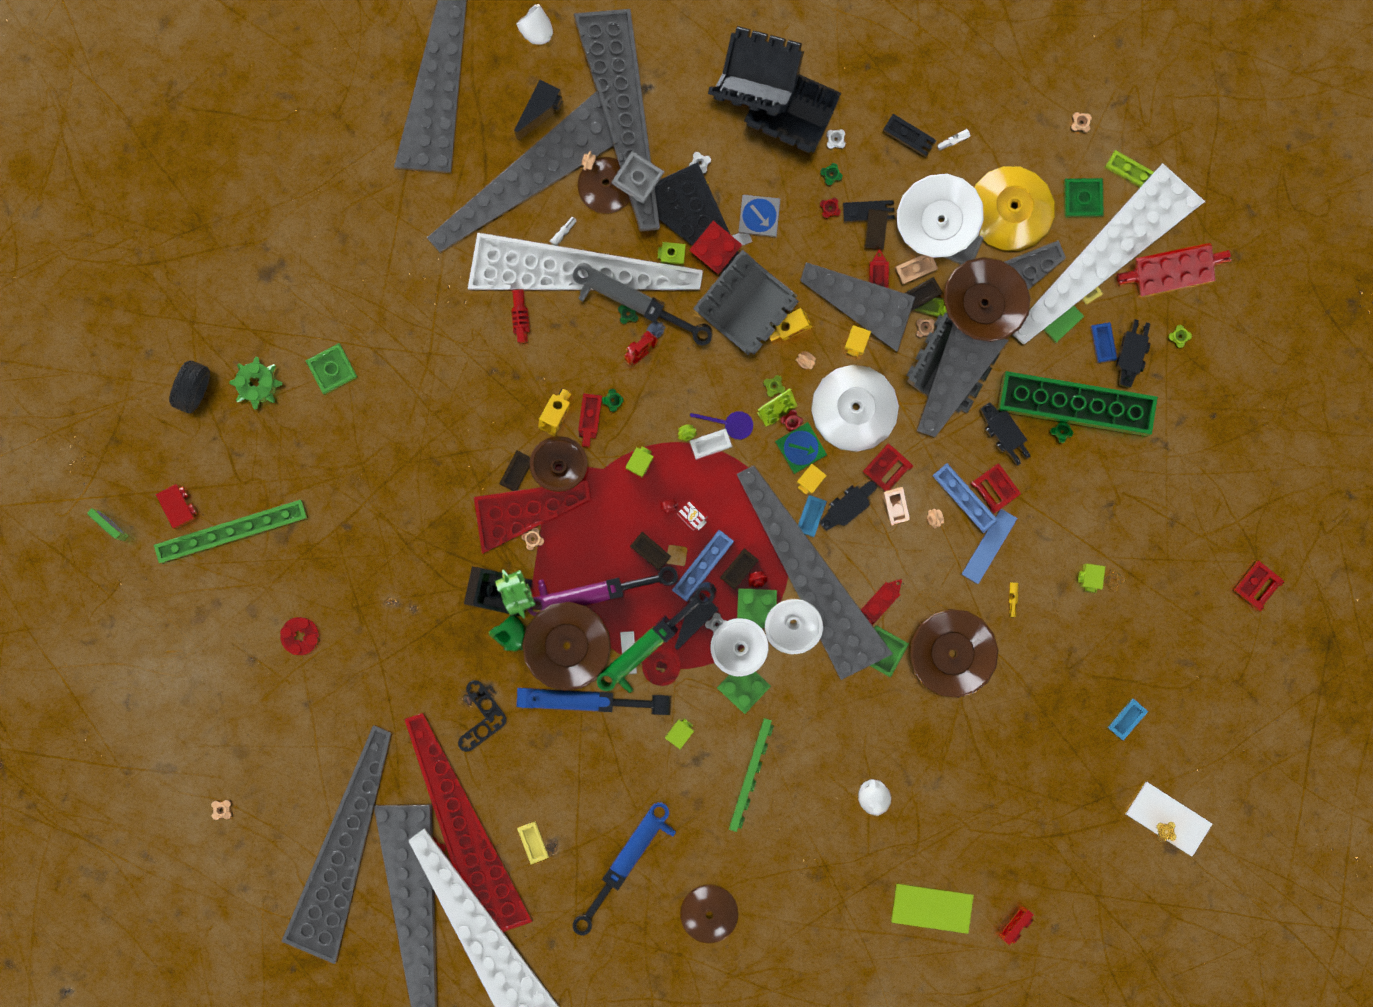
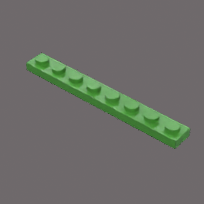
M298 500L155 544L154 548L158 562L161 564L307 519L303 501Z

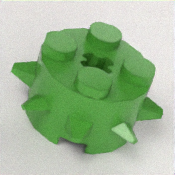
M258 357L254 358L253 363L246 364L245 366L238 364L239 371L235 379L229 382L230 385L236 386V390L239 393L236 401L240 402L246 399L252 403L253 409H257L260 402L268 400L274 403L273 394L276 391L275 388L282 386L283 383L276 380L273 374L276 365L273 364L265 367L260 363ZM254 380H259V385L257 387L254 385L252 386V382Z
M503 569V578L495 581L498 592L501 593L508 613L511 616L519 613L524 619V610L536 605L529 585L525 583L521 570L508 575Z

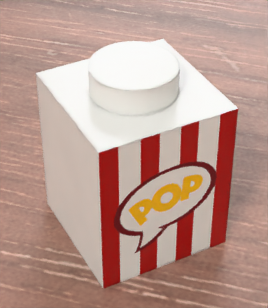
M692 500L677 513L693 531L696 528L700 530L707 523L705 521L707 516Z

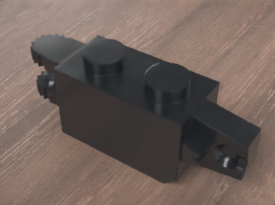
M1136 319L1132 323L1130 332L1126 331L1123 334L1115 364L1117 371H1120L1119 385L1130 388L1135 377L1140 372H1143L1146 361H1143L1144 355L1148 354L1151 345L1148 342L1149 337H1147L1150 323H1145L1142 335L1136 334L1139 326V320Z
M990 402L983 406L980 411L986 421L984 429L990 437L995 438L998 450L1001 453L1008 454L1017 466L1021 464L1019 457L1013 451L1017 447L1026 459L1030 458V453L1023 445L1027 439L1009 413L1005 411L999 412Z

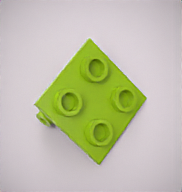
M789 388L758 409L759 412L757 414L763 420L766 427L776 423L780 417L797 407L791 389Z

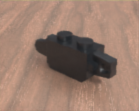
M869 481L862 487L859 485L856 487L850 486L844 491L845 496L841 500L837 497L829 504L831 508L828 509V513L820 521V524L826 531L837 524L847 525L870 506L871 499L869 496L876 491L877 484Z

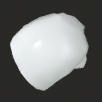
M539 4L534 5L516 25L525 39L532 44H545L551 40L553 28L542 7Z
M874 779L864 782L859 790L860 806L868 814L876 816L888 810L892 797L883 782Z

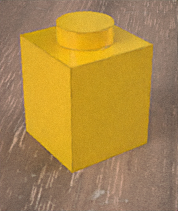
M853 325L844 348L848 350L847 353L856 357L859 354L863 355L871 331Z
M811 464L797 481L799 485L797 488L806 495L807 493L812 495L827 475Z

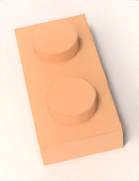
M921 255L896 266L895 269L902 285L938 270V267L933 257Z

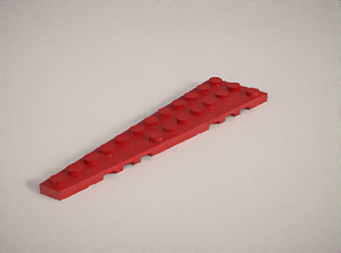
M424 713L404 719L453 867L502 932L533 922Z

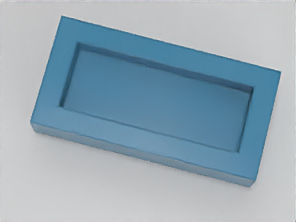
M808 495L798 523L805 535L815 536L827 501Z
M1131 699L1109 725L1108 729L1124 741L1148 711L1135 699Z

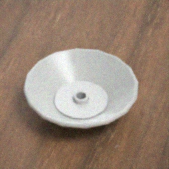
M949 174L929 175L915 182L903 195L897 210V226L904 242L917 253L933 258L952 256L966 249L978 236L984 221L983 203L976 189L963 178ZM941 217L945 218L943 222H939Z
M849 365L835 369L822 379L814 392L811 411L815 427L827 442L841 450L859 452L874 448L888 438L897 423L899 405L895 389L884 375L870 367ZM857 403L860 406V408L858 410H854L852 407L853 404Z

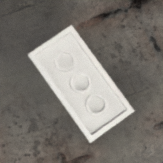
M1145 782L1126 813L1127 816L1190 856L1194 855L1212 826V823L1148 782Z

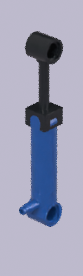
M517 688L516 707L613 712V706L651 708V714L670 715L671 696L652 695V701L614 699V693Z
M657 802L651 806L602 878L606 882L605 886L586 914L578 915L573 922V930L576 934L586 935L591 931L592 917L611 889L619 890L659 829L671 836L675 835L676 831L664 823L669 816V808L665 803ZM656 807L664 808L665 814L663 817L655 816L654 809ZM579 920H585L588 923V927L585 930L578 928L577 922Z

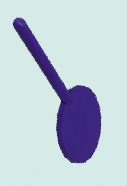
M742 411L731 413L726 420L690 413V416L725 424L728 435L737 440L747 438L753 430L751 417Z

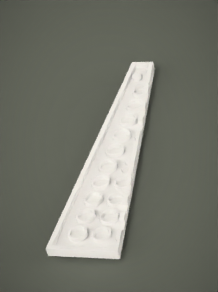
M1162 163L1029 310V315L1021 329L1012 335L1023 345L1205 201Z
M477 233L468 290H582L584 285L576 283L573 279V271L581 263H587L592 268L635 290H700L703 270ZM581 269L578 271L581 278L588 277L586 270Z
M424 828L409 839V843L493 1005L495 1007H559Z

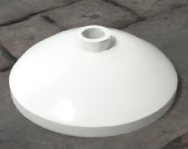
M799 599L780 602L771 609L765 621V633L768 641L777 650L787 654H800L810 650L818 643L823 632V622L818 610L810 603ZM791 620L797 621L794 624L790 623Z
M737 618L723 623L715 631L711 640V655L715 664L723 672L732 676H747L756 672L764 664L768 655L769 646L766 634L759 625L748 619ZM740 645L745 647L743 652L738 651Z

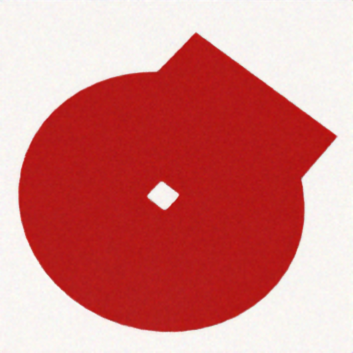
M666 442L645 446V448L652 451L650 455L654 458L643 478L625 468L634 451L619 457L603 469L587 467L582 481L588 480L591 499L541 524L540 537L544 539V543L541 546L538 545L531 587L532 596H540L539 580H544L548 594L614 578H620V583L658 575L660 571L630 547L641 532L645 533L667 553L669 545L686 547L687 555L684 566L666 563L662 567L670 566L677 571L678 579L674 585L665 586L658 582L624 590V597L585 605L600 616L608 629L611 649L622 654L620 632L634 631V641L636 642L654 627L662 617L666 615L669 619H672L690 603L689 600L686 602L673 592L672 589L717 531L720 530L734 542L702 582H710L716 587L717 593L713 600V603L719 608L716 613H719L721 618L726 621L737 619L738 589L777 590L776 605L779 604L784 595L789 576L737 476L738 473L749 467L736 458L720 451L695 459L690 443ZM557 466L555 469L557 471L562 470V467ZM675 498L676 503H678L674 511L665 513V510H660L662 508L660 502ZM690 500L707 516L705 519L707 523L700 530L696 528L693 531L677 515ZM745 548L759 561L734 590L720 577ZM671 571L663 573L665 581L670 582L673 580L674 574ZM762 571L767 575L768 582L761 587L749 586L750 574ZM701 591V593L703 592L707 597H710L708 591ZM536 601V605L532 606V609L541 610V602ZM683 618L675 625L678 628L677 633L659 647L670 649L678 656L681 664L680 669L697 668L715 663L711 655V640L714 634L711 629L706 628L705 623L677 650L675 645L684 621ZM740 645L738 651L744 648V645ZM659 661L658 666H656V668L664 669L665 667H667V664H663L662 661Z

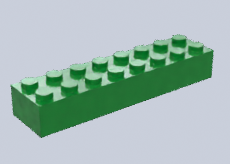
M1005 371L1002 376L997 410L999 412L1005 411L1011 414L1148 437L1152 435L1158 397Z

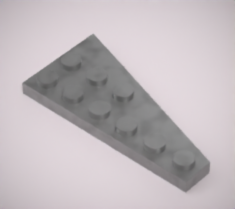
M1058 240L1007 260L1005 263L1018 271L1025 280L1029 290L1064 261L1066 257ZM981 301L982 305L987 306L985 301Z
M806 262L801 282L898 352L915 300L914 296Z
M953 323L917 429L918 432L933 437L937 436L1008 342L1007 339L993 342L976 340L959 331Z

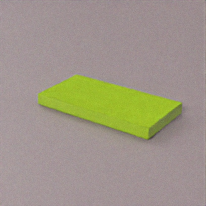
M896 883L891 922L968 934L974 895Z

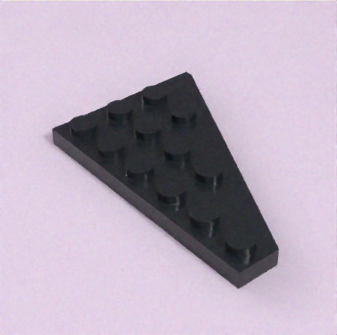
M698 162L658 181L655 186L658 218L690 245L693 246L712 221H715L730 234ZM739 252L735 254V256L730 260V262L726 265L723 271L727 269V267L732 263V261L739 254Z

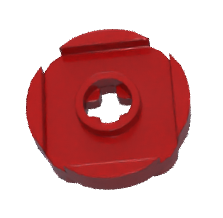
M647 331L641 336L640 341L637 343L635 341L627 347L628 352L624 355L626 362L629 365L632 363L636 364L650 353L648 351L650 346L654 348L658 343L657 337L650 331Z
M295 617L288 620L280 631L282 646L293 655H307L316 648L320 636L317 625L303 617ZM296 632L305 633L303 641L295 639L297 636Z
M662 647L655 650L642 664L645 678L658 686H666L673 683L678 677L681 668L678 656L670 649ZM659 661L667 664V667L664 668L665 672L656 670Z

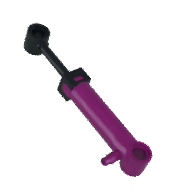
M666 566L660 570L658 575L624 583H620V578H614L548 594L544 580H539L540 596L533 597L535 602H541V611L552 604L565 602L585 606L624 597L623 591L658 582L665 586L674 585L678 579V573L673 567ZM666 571H671L674 574V578L670 582L663 579V573ZM532 607L527 609L528 612L533 616H535L538 613L534 612L532 610Z

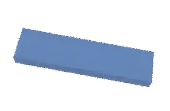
M948 463L933 475L935 480L983 533L998 521Z
M1003 509L999 510L996 515L998 521L987 530L961 574L976 584H979L1018 519Z
M718 530L672 591L687 602L734 541Z

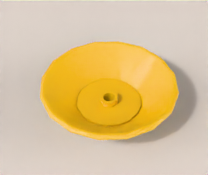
M1003 166L988 172L976 183L974 188L983 203L984 216L979 233L987 244L1003 251H1022L1035 246L1048 234L1054 220V199L1048 185L1036 173L1022 167ZM1011 203H1015L1017 208L1013 209Z

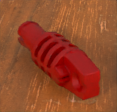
M513 290L514 307L511 310L513 333L517 335L518 343H527L530 325L528 308L525 306L524 290Z

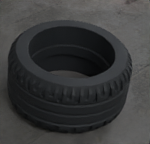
M191 360L182 365L170 392L169 402L173 408L186 413H192L198 408L209 383V368Z

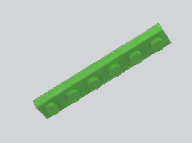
M763 719L729 830L737 832L738 828L742 829L745 819L742 817L743 810H748L751 799H748L749 791L753 792L756 785V780L753 779L755 772L759 773L762 762L759 760L761 754L765 755L768 747L765 741L767 735L771 736L774 728V725H771L772 720Z

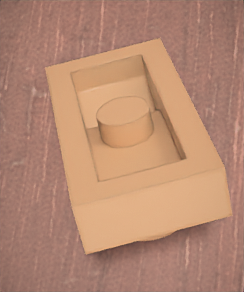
M903 487L884 492L883 500L887 507L891 525L910 520Z

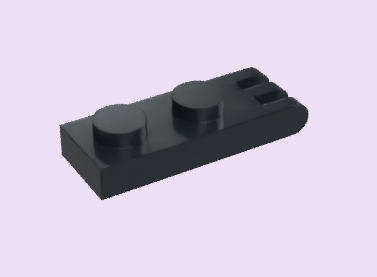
M892 114L883 129V132L924 157H927L929 153L923 150V147L929 151L932 149V146L927 141L932 144L936 142L934 138L895 114Z
M894 200L843 203L844 223L867 222L869 209L885 210L888 213L895 212L894 208H887V205H894ZM888 215L887 220H895V215Z

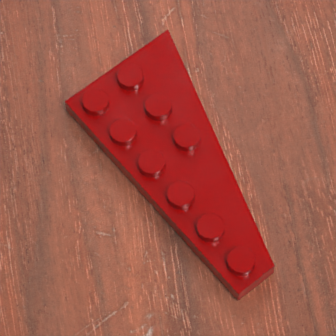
M588 480L581 481L576 487L563 492H553L539 487L474 497L482 554L590 500Z

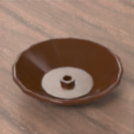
M987 257L968 260L953 271L946 283L944 303L948 317L959 331L973 339L988 342L1006 339L1021 329L1029 315L1031 298L1027 284L1015 268L1002 260ZM981 301H985L987 306L982 305Z
M572 602L552 604L538 612L526 627L522 643L524 660L533 676L547 687L563 691L580 689L596 680L607 666L611 651L609 631L600 616L588 607ZM569 642L570 648L565 649L563 643Z
M949 609L933 614L920 624L912 639L910 659L915 675L926 688L940 696L960 698L976 693L989 682L997 667L998 646L994 633L983 619L968 611ZM951 650H955V657L949 655Z

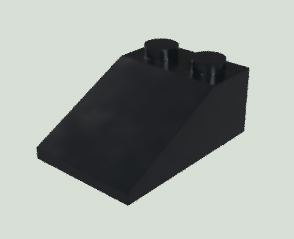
M539 80L514 129L516 139L521 140L552 117L556 110L559 111L561 109L563 101L560 89Z
M472 566L464 604L509 614L495 581L503 578V574ZM525 578V583L531 589L532 580Z
M695 595L689 600V602H691L695 598ZM713 602L707 606L699 604L684 618L675 645L677 650L718 611L719 608Z

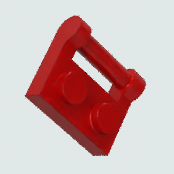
M888 443L864 469L863 473L875 482L881 490L886 492L890 491L906 471H910L913 468V465ZM899 461L902 466L884 483L881 479Z
M999 463L970 483L973 488L976 487L990 506L992 514L1021 494ZM987 480L1001 499V502L997 504L981 482Z
M1257 560L1234 591L1261 612L1264 609V604L1276 589L1284 584V580ZM1270 578L1273 582L1257 601L1254 598L1255 595Z

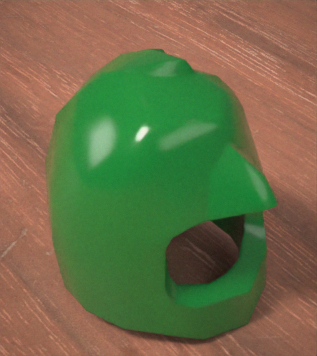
M510 615L499 626L492 628L488 634L503 646L504 650L515 652L523 650L522 643L526 626L517 616Z

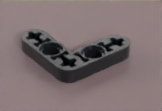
M478 680L470 681L467 684L466 691L485 719L459 738L458 746L465 752L476 748L504 727L507 722L505 713L485 686ZM472 684L480 686L478 690L481 694L483 692L486 693V696L481 697L478 702L475 699L479 697L477 693H471L470 691ZM484 699H490L492 702V707L489 710H485L481 706V702ZM495 715L502 716V724L496 723L492 726L495 728L494 731L485 723L487 720H489V723L493 722ZM480 726H485L488 729V734L485 737H480L477 733V729ZM473 731L475 737L480 741L476 743V740H473L470 743V748L467 746L463 747V739L466 738L468 740L473 737L470 734Z

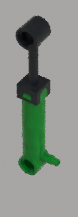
M710 582L700 584L695 592V598L672 619H669L666 615L662 617L654 627L602 671L597 677L598 687L603 691H610L619 683L628 693H631L633 688L624 677L663 643L670 640L678 631L675 625L699 604L703 606L711 604L717 593L716 587ZM701 591H708L710 593V597H704L701 594ZM604 676H609L612 682H606Z

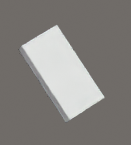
M726 429L690 440L695 459L732 448Z

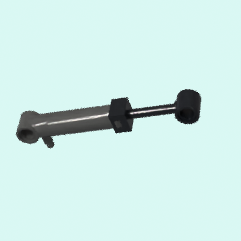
M581 263L574 269V281L584 285L580 292L579 300L584 301L590 289H593L643 314V317L653 322H656L659 316L691 332L695 343L698 345H706L711 341L713 331L708 324L702 323L694 326L662 310L665 304L663 301L655 297L651 298L601 273L587 263ZM581 269L586 270L588 277L581 278L578 271ZM704 330L708 333V337L702 339L698 336V332Z

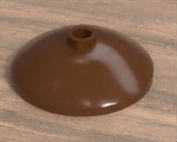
M612 157L597 158L592 170L586 169L585 171L582 169L579 175L578 192L580 198L588 208L602 214L615 213L623 209L630 202L629 194L611 184L620 170L618 159ZM608 180L609 185L604 186L602 182Z
M563 436L550 437L540 442L534 448L530 457V471L534 480L541 487L553 492H563L576 487L583 480L587 471V457L583 448L576 441ZM561 466L562 470L557 471L555 468Z
M702 885L693 889L685 897L680 911L681 922L685 931L693 939L702 943H716L727 938L735 929L738 921V907L733 896L724 888L717 885ZM707 912L713 913V917L711 919H708L706 917Z

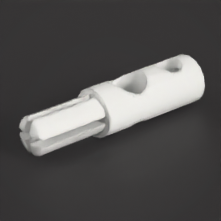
M966 129L937 144L939 150H942L950 145L952 146L971 137L970 133Z
M571 217L561 227L560 231L554 235L550 243L557 246L577 220Z

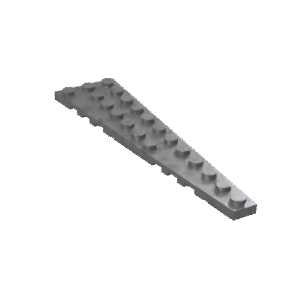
M753 465L738 473L737 476L800 600L813 605L821 615L823 632L820 639L840 679L842 680L892 655L893 653L873 628L844 586H842L757 468Z
M432 805L374 806L410 1004L411 1007H437L434 889L409 843V839L424 828L433 839Z

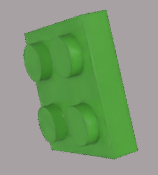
M738 589L737 618L751 620L761 628H765L767 615L776 606L777 590Z
M754 672L747 676L728 675L717 689L746 714L771 685L757 672Z

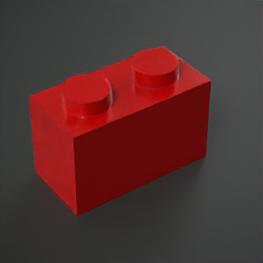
M175 484L155 494L173 529L177 530L197 519L195 516L197 511L192 503L189 504L186 498L188 493L184 486L181 487Z

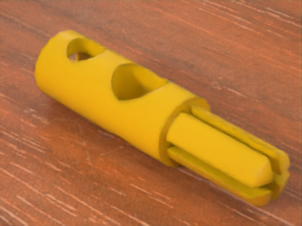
M1010 582V617H1016L1019 583Z

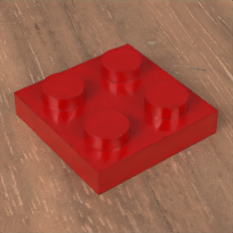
M712 221L689 251L719 275L743 245L715 221Z
M1022 906L999 937L1009 945L1016 943L1021 936V930L1024 927L1028 928L1033 922L1032 917L1034 914Z

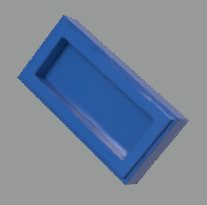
M1111 322L1092 325L1091 330L1097 363L1117 360Z

